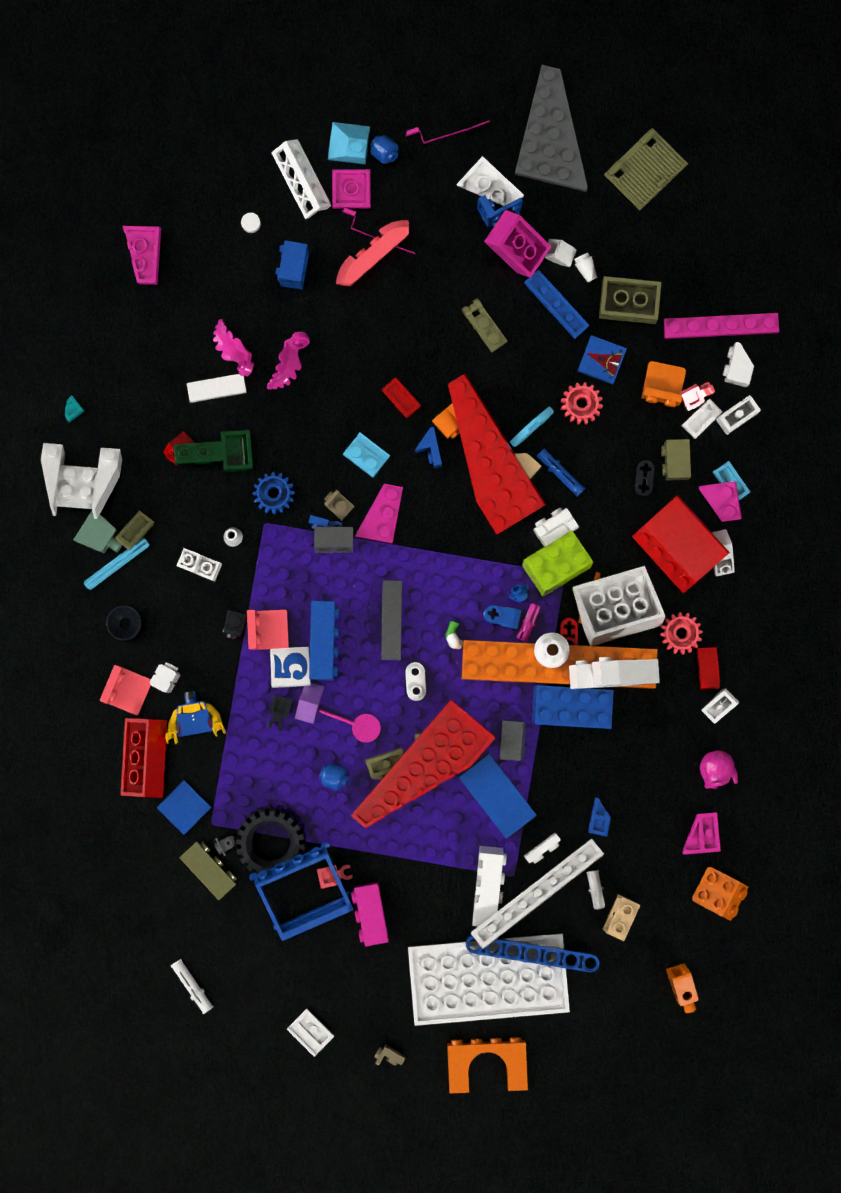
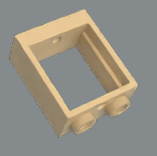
M618 894L603 930L607 934L625 941L640 905Z

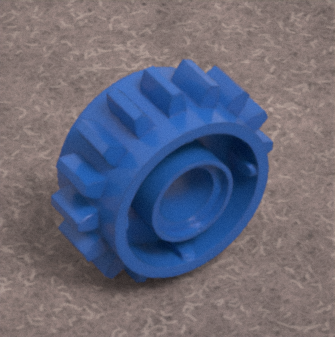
M272 472L269 477L267 474H264L265 478L263 480L261 478L258 479L259 485L254 484L257 491L253 492V495L258 497L254 501L255 503H261L259 509L265 507V513H268L269 510H272L273 515L276 514L277 510L283 513V508L289 509L288 503L294 501L291 495H295V492L290 491L294 486L293 484H287L289 478L282 479L283 475L281 473L276 476ZM271 489L279 490V495L276 498L269 497Z

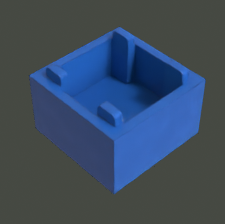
M284 241V245H280L279 250L282 252L280 268H276L275 272L278 275L277 280L280 286L303 290L309 257L308 245Z

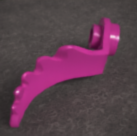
M219 319L215 327L216 330L213 332L216 335L213 341L219 342L215 349L223 351L221 357L224 360L239 363L237 367L239 375L248 377L254 367V363L251 362L252 353L245 349L240 339L233 338L232 332L227 331L223 320Z
M296 332L290 339L284 342V349L279 354L281 362L276 366L277 372L269 380L267 389L284 388V383L290 385L289 378L296 379L295 370L299 371L301 369L298 350L306 347L310 342L305 332Z

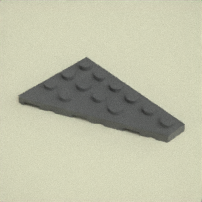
M542 65L515 175L586 192L588 186L561 71L558 68Z

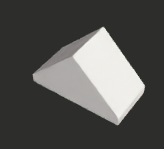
M722 689L701 711L715 724L732 710L739 701L727 689Z

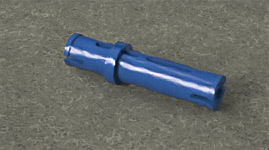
M545 448L536 456L548 467L547 470L549 472L552 471L576 497L585 489L560 464V461L556 460Z

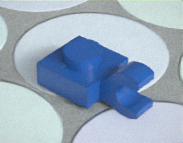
M310 515L309 519L312 529H315V527H342L343 525L338 521L332 522Z

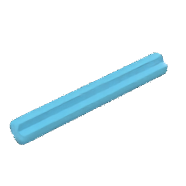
M141 538L131 551L125 550L84 581L85 586L89 590L93 589L148 548V541L145 538Z

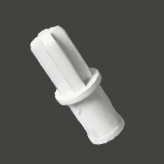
M599 870L586 872L590 886L588 891L591 892L594 909H602L605 907L602 893L604 888L601 887Z

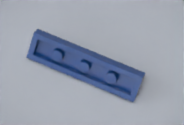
M539 270L524 282L527 288L574 339L589 327V324Z

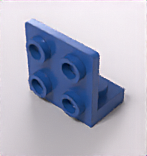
M486 195L478 198L477 209L486 226L494 227L505 210L520 214L519 211L522 208L523 200L519 198L494 211L495 206L492 200L487 199Z

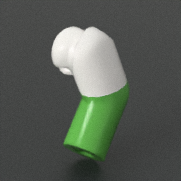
M450 621L445 638L451 648L458 650L463 647V641L459 640L456 634L459 623Z

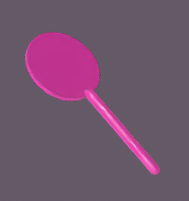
M318 710L319 713L351 724L353 735L361 742H372L380 734V722L371 714H362L354 721H351L325 710Z

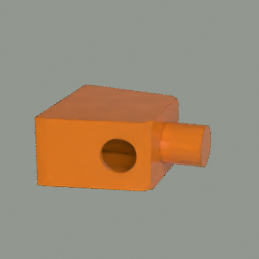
M685 963L666 969L678 1004L684 1007L685 1013L694 1012L696 1010L694 1002L699 999L691 972Z

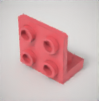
M247 610L249 650L289 647L287 610Z
M114 665L100 701L139 715L151 684L149 682L151 679Z

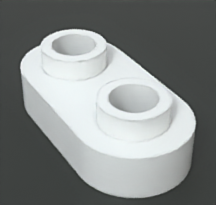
M417 662L409 664L406 668L407 695L413 701L423 699L426 694L425 669ZM414 668L419 670V674L416 676L411 673ZM416 687L420 689L418 695L413 694V689Z

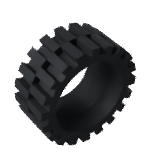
M267 805L264 809L261 806L245 818L239 829L236 844H238L237 854H241L240 860L242 864L245 862L248 864L247 869L249 871L255 869L256 874H259L260 871L271 869L278 863L287 862L296 855H303L307 838L306 833H304L305 827L303 823H299L300 818L297 814L295 816L291 814L292 810L287 809V811L282 810L283 806L280 805L277 808H273V805ZM267 823L282 826L290 837L289 849L279 856H267L261 853L254 842V832L256 829Z

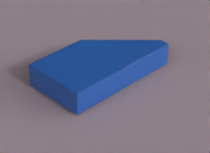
M595 797L588 833L607 836L611 817L599 798Z

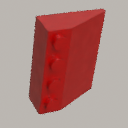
M678 495L632 536L682 593H685L730 553Z

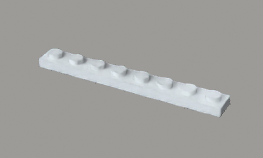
M592 839L473 930L471 935L484 949L601 858L604 853Z

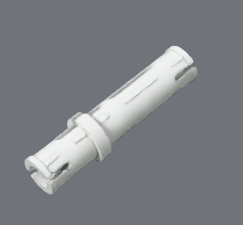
M182 959L172 964L171 968H173L190 993L191 1000L197 1003L203 1014L212 1009L213 1005L205 996L204 989L199 987L182 962Z

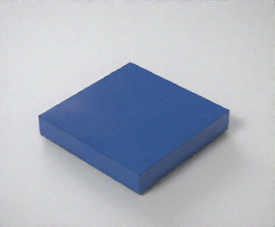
M185 780L157 807L183 835L212 808Z

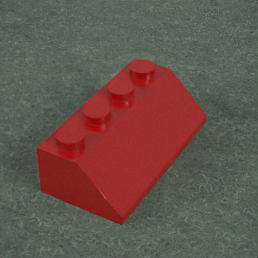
M125 718L121 779L122 796L163 798L167 720Z

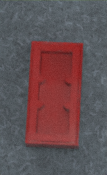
M396 377L381 390L406 419L421 407L418 401Z

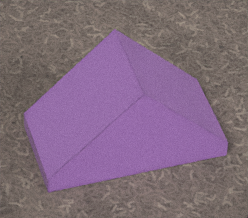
M311 683V686H304L295 719L314 724L324 691L323 686Z

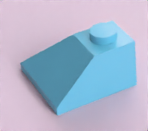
M333 122L328 160L366 164L370 127Z

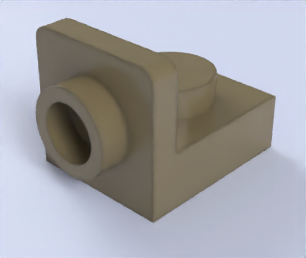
M338 490L335 492L331 491L324 499L326 501L324 505L341 521L355 507Z
M386 1044L383 1048L379 1047L374 1056L377 1059L375 1062L377 1065L381 1063L384 1056L387 1057L386 1060L395 1066L397 1063L402 1065L405 1060V1055Z

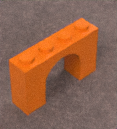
M512 1037L510 1041H502V1038H491L490 1042H482V1039H471L469 1043H463V1040H451V1043H447L450 1093H469V1065L477 1055L485 1052L495 1053L504 1060L507 1067L508 1091L528 1090L526 1042L521 1040V1037Z

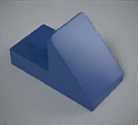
M431 427L417 446L415 453L430 450L431 452L427 453L429 463H433L434 468L442 467L435 430L434 427Z

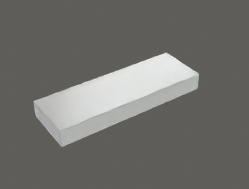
M239 374L187 383L190 403L247 393L244 376Z

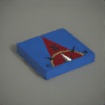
M591 335L577 372L613 385L627 348Z

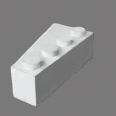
M480 846L472 926H480L498 912V903L502 904L503 892H500V884L504 885L505 873H502V865L506 866L507 854H503V848Z

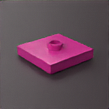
M370 169L332 170L333 209L370 208Z

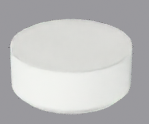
M247 213L241 219V225L248 233H254L260 228V219L254 213Z

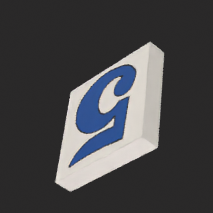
M309 647L270 649L272 688L311 686L309 679Z

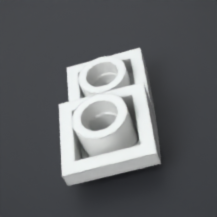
M185 548L177 563L178 567L212 581L216 580L222 565L220 562Z

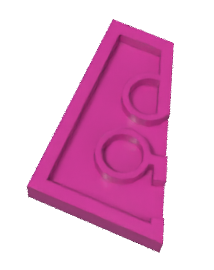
M123 226L137 283L158 285L161 228Z
M389 484L383 485L355 537L393 544L403 487Z

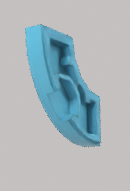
M550 406L510 441L513 447L523 442L553 414L554 411Z

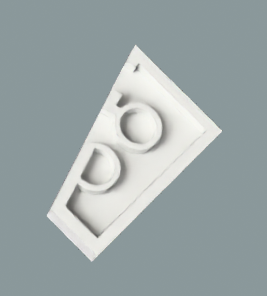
M483 156L457 184V186L479 196L486 195L487 199H491L502 206L524 197V194Z

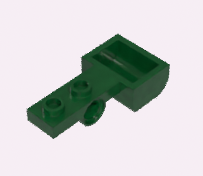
M250 430L221 432V441L174 444L175 464H208L222 461L223 472L253 469Z

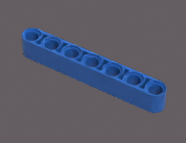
M472 935L466 939V948L473 954L585 972H594L599 967L598 958L588 952L501 938L493 941L499 944V949L496 952H490L488 946L484 949L480 945L477 949L470 948L469 942L475 939ZM511 945L517 946L518 953L509 955L507 952L508 947ZM534 948L537 950L535 958L527 956L529 949ZM553 951L557 954L554 961L546 959L548 952ZM573 954L576 957V961L574 964L569 965L565 959L568 955ZM592 957L595 959V964L593 967L588 968L585 966V960Z

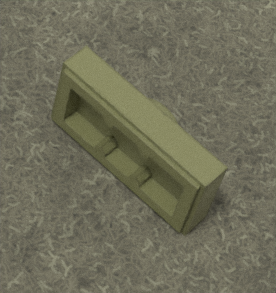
M139 510L115 537V540L131 551L154 525V521Z

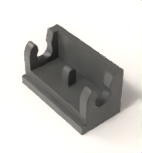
M315 527V553H353V527Z
M502 721L500 759L524 761L526 722Z

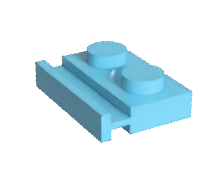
M361 433L358 434L343 453L346 458L372 478H374L390 457L389 454Z

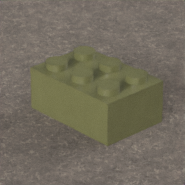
M604 276L599 319L656 324L659 313L661 282Z

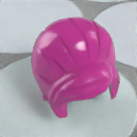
M718 750L709 752L703 757L700 771L705 781V788L717 789V786L727 784L731 777L734 784L738 783V772L734 767L732 757L728 753Z

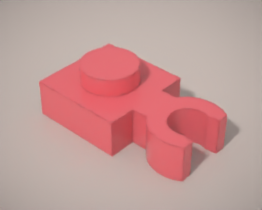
M344 865L340 870H337L340 878L349 880L353 877L352 875L346 876L344 874V870L350 868V865ZM330 867L317 869L321 889L338 885Z

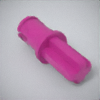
M530 604L525 619H522L523 623L516 638L528 642L533 627H536L535 622L541 610L540 606Z

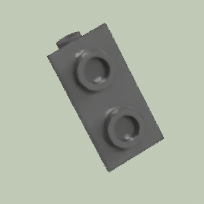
M228 836L224 839L218 837L215 839L217 843L214 844L218 853H223L226 856L229 854L228 850L236 845V838L234 836Z

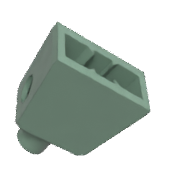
M92 511L73 539L79 544L101 553H105L108 547L115 552H118L122 547V544L115 540L118 530L101 515L94 519Z

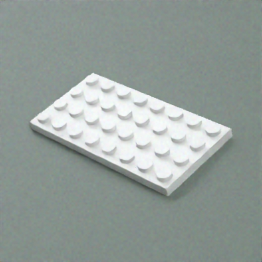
M562 933L502 938L564 949ZM470 941L469 947L477 949L479 943L477 941ZM466 942L408 947L415 1026L570 1012L566 968L473 954L467 950ZM492 942L488 946L490 952H496L499 949V944L496 942ZM515 945L509 946L508 954H517L518 947ZM534 948L529 949L527 956L535 958L537 950ZM553 951L548 952L546 955L548 961H554L557 957V954Z

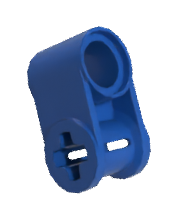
M491 605L484 610L483 617L489 623L518 629L522 610ZM492 609L497 614V617H494L493 620L488 615V612L492 611Z

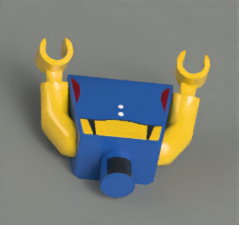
M195 691L184 693L186 704L178 705L177 709L173 711L165 738L167 744H169V739L172 738L175 744H177V735L178 737L213 731L217 737L218 730H222L224 734L226 730L222 725L220 713L211 704L206 703V701L197 702Z

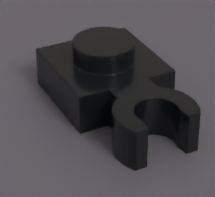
M274 695L269 714H273L274 717L268 723L269 728L272 727L273 722H278V730L281 731L283 729L282 717L288 719L293 700Z

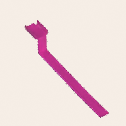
M490 120L487 121V122L481 123V124H479V125L470 127V128H468V129H464V130H461V131H458V132H455V133H452V134H448V135H445V136H442V137H439V138H436V139H432V140H429V141H426V142H424V140H423V138H422V141H423V143L425 144V143H428V142H431V141H434V140H437V139H441V138H444V137H447V136H450V135H453V134H457V133H460V132H463V131H466V130L475 128V127H477V126H480V125H483V124H485V123L490 122ZM419 128L408 130L406 136L420 132Z
M347 208L342 210L343 213L356 218L355 211ZM352 223V225H351V229H352V230H355V231H357V232H360V233H362V234H365V235H367V236H370V237H372V238H374V239L376 238V237H373V236H371V235H369V234H366V233H364V232H361V231H359V230H357V229L352 228V226H353V223ZM395 246L396 248H399V249L405 250V251H407V252L416 254V253L411 252V251H409V250H406V249L400 248V247H398V246Z

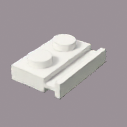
M553 833L525 854L524 857L529 863L532 861L534 864L544 857L542 855L547 850L551 852L559 846L560 838L556 833Z
M307 1008L287 1028L314 1057L334 1037Z

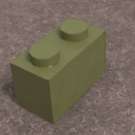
M689 439L666 440L664 445L661 446L662 457H665V464H662V475H666V480H689L691 478Z

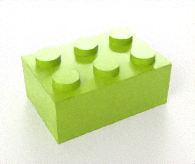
M570 531L524 559L522 566L542 597L590 569L593 561L574 532Z

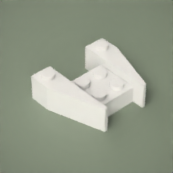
M43 443L41 464L53 516H56L57 506L92 509L94 519H97L120 477L122 464L120 449L101 448L98 468L64 465L65 452L63 445Z
M600 657L598 662H592V664H588L587 660L576 661V665L569 666L571 689L660 683L658 659L611 661V657Z

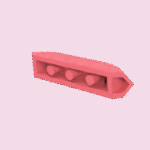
M409 220L392 222L379 230L382 237L377 236L370 242L372 246L368 250L363 248L356 254V260L349 256L344 261L338 272L336 284L351 286L404 240L409 234Z

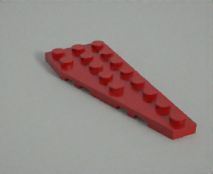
M451 699L351 816L363 827H369L391 812L398 810L408 802L415 800L444 781L471 767L496 736Z

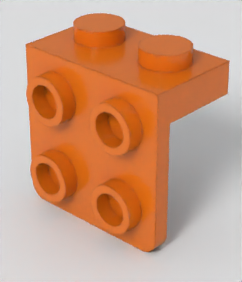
M653 361L649 362L641 398L646 399L650 403L662 402L669 407L679 406L683 396L679 392L683 388L686 370L682 367Z
M708 867L692 900L731 921L738 913L739 904L747 895L748 886L712 867Z

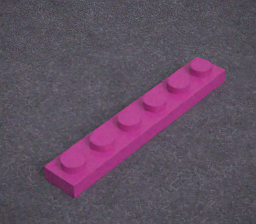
M778 313L669 318L663 320L665 339L779 333Z

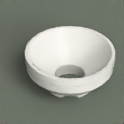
M558 633L542 635L536 641L534 647L537 661L548 668H556L564 664L570 652L567 640ZM550 644H555L558 647V653L554 656L547 653V647Z

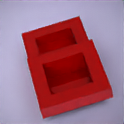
M717 647L697 648L700 690L720 688Z

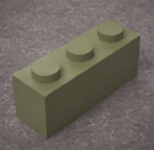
M197 841L179 858L209 891L220 900L237 884L235 881L237 877L230 870L226 871L222 867L223 862L217 856L213 857L209 853L210 848L204 842L200 843Z

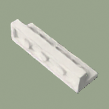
M298 139L285 141L272 152L305 219L310 218L320 210H326L332 206ZM283 150L286 154V161H283L279 154ZM290 167L295 171L294 178L289 174ZM298 183L303 187V195L298 191ZM307 200L313 206V209L310 211L306 207Z

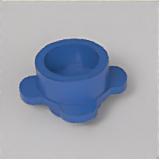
M528 585L514 586L511 589L509 599H514L515 602L524 601L528 597Z

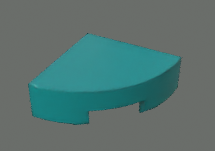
M70 396L65 406V416L69 423L84 412L73 396Z

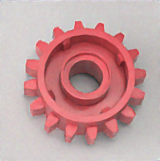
M585 382L583 386L576 383L575 388L569 386L570 392H564L563 395L566 398H562L561 402L565 403V405L561 407V410H566L564 416H570V422L576 420L578 425L581 421L587 424L588 419L594 421V415L599 416L600 412L597 409H602L603 405L599 404L602 401V397L597 396L599 390L594 391L593 385L587 387ZM577 400H585L587 406L585 408L578 407Z
M679 612L678 617L672 614V620L665 619L664 621L667 625L661 626L664 633H661L660 636L665 639L662 641V644L667 643L666 649L673 648L674 654L680 650L682 655L685 653V649L690 653L692 652L691 647L697 648L696 642L702 640L699 634L703 633V631L698 629L701 624L694 622L696 620L695 617L690 619L689 613L682 616V613ZM679 628L686 631L684 639H680L676 634Z

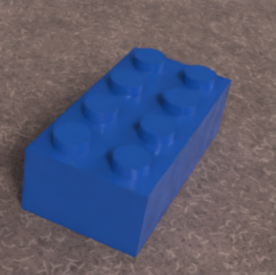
M311 601L310 680L334 681V677H338V665L334 664L335 657L338 658L339 646L335 645V638H339V627L336 626V619H339L340 608L336 606L335 602Z
M533 686L531 724L611 729L614 690Z

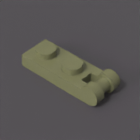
M475 299L472 301L473 304L468 307L465 306L461 310L488 349L493 353L506 344L507 340L486 312L481 302ZM478 310L480 314L474 317L472 313Z

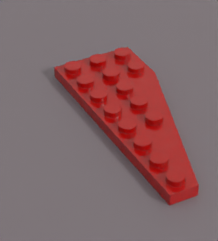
M463 374L450 382L448 387L476 502L495 533L498 534L546 504L467 375Z

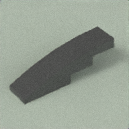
M383 581L381 660H401L402 581Z

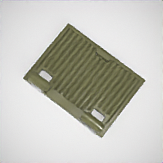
M652 128L622 158L612 165L604 175L641 210L688 163ZM653 138L656 143L650 148L647 142ZM621 169L624 174L618 179L614 174Z

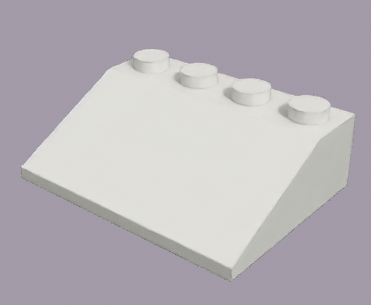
M645 566L573 587L582 625L590 646L661 626L664 622V611Z

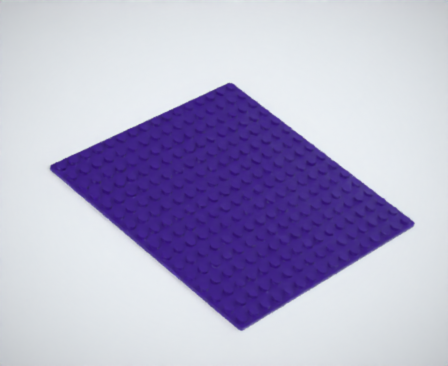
M270 523L264 524L249 610H287L288 648L309 647L310 659L311 601L335 602L336 606L340 608L339 619H336V626L339 627V638H335V645L339 646L338 658L335 657L334 664L338 665V677H334V681L310 680V683L324 687L318 710L322 709L354 721L362 714H371L378 719L381 729L380 734L375 740L366 743L355 738L351 724L319 713L318 710L314 724L295 719L304 686L272 688L270 649L249 650L248 623L246 622L211 819L212 825L239 830L245 818L252 811L255 812L261 806L264 809L267 805H273V808H277L280 805L283 806L282 810L287 811V809H290L293 816L298 815L300 818L299 823L304 824L307 842L318 844L328 842L330 846L475 871L478 870L480 846L503 848V854H507L506 866L502 865V873H505V876L513 877L517 866L523 826L506 839L459 777L490 754L527 802L540 728L538 724H531L533 686H547V684L461 680L463 647L458 650L451 648L445 635L450 621L459 623L456 634L459 640L536 644V641L542 635L556 633L563 585L542 597L521 566L353 538V553H315L314 531ZM383 581H402L401 660H381ZM528 585V597L524 601L515 602L514 599H509L511 589L514 586ZM530 604H536L541 607V610L535 622L536 627H533L528 642H525L516 637L522 626V619H525ZM491 605L522 610L518 629L506 628L487 622L483 617L484 610ZM494 609L488 612L492 620L494 617H497ZM413 662L420 663L425 669L426 694L419 701H413L407 695L406 668ZM414 668L411 673L416 676L419 674V670ZM419 688L413 689V694L418 695L420 693ZM274 695L293 700L288 719L282 717L283 729L281 731L278 730V722H273L272 727H268L269 721L274 717L273 714H269ZM451 699L496 736L471 767L444 781L415 800L408 802L403 807L391 812L369 827H363L351 816L381 781L371 779L365 759L401 747L405 753L415 741V734L422 733ZM502 721L526 722L524 761L500 759ZM331 762L345 767L349 776L346 787L342 786L338 791L323 786L319 779L323 766ZM274 823L261 825L254 832L290 839L288 832L282 826Z

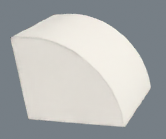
M549 239L548 244L551 248L545 258L559 265L570 267L577 250L563 240Z

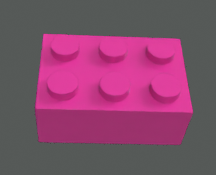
M507 210L504 211L484 241L516 273L529 278L532 277L551 248L520 215Z
M378 882L355 886V891H352L351 894L353 904L357 903L358 910H355L357 923H361L362 928L359 929L360 942H364L365 947L388 942L389 938Z

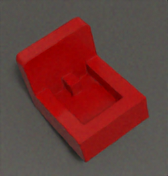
M183 431L168 443L163 453L169 461L175 464L173 445L195 442Z

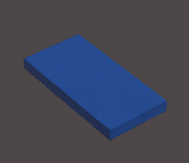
M490 754L459 777L506 839L536 816L535 812Z

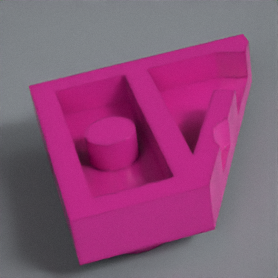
M736 481L699 486V490L722 522L742 519Z
M717 812L697 814L682 853L695 854L721 851Z

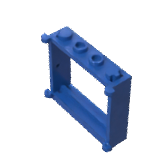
M323 842L321 847H315L303 855H296L287 862L278 863L271 869L262 870L259 874L252 873L249 876L251 881L254 880L255 886L274 923L273 928L277 930L282 941L354 910L349 898L352 897L351 891H346L327 850V847H330L328 842ZM326 859L343 897L280 924L262 886Z

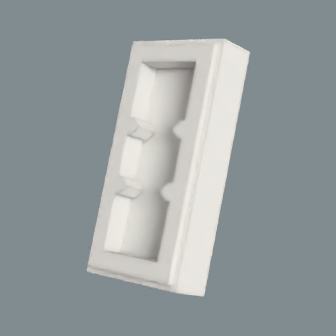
M709 399L682 427L696 439L723 412Z

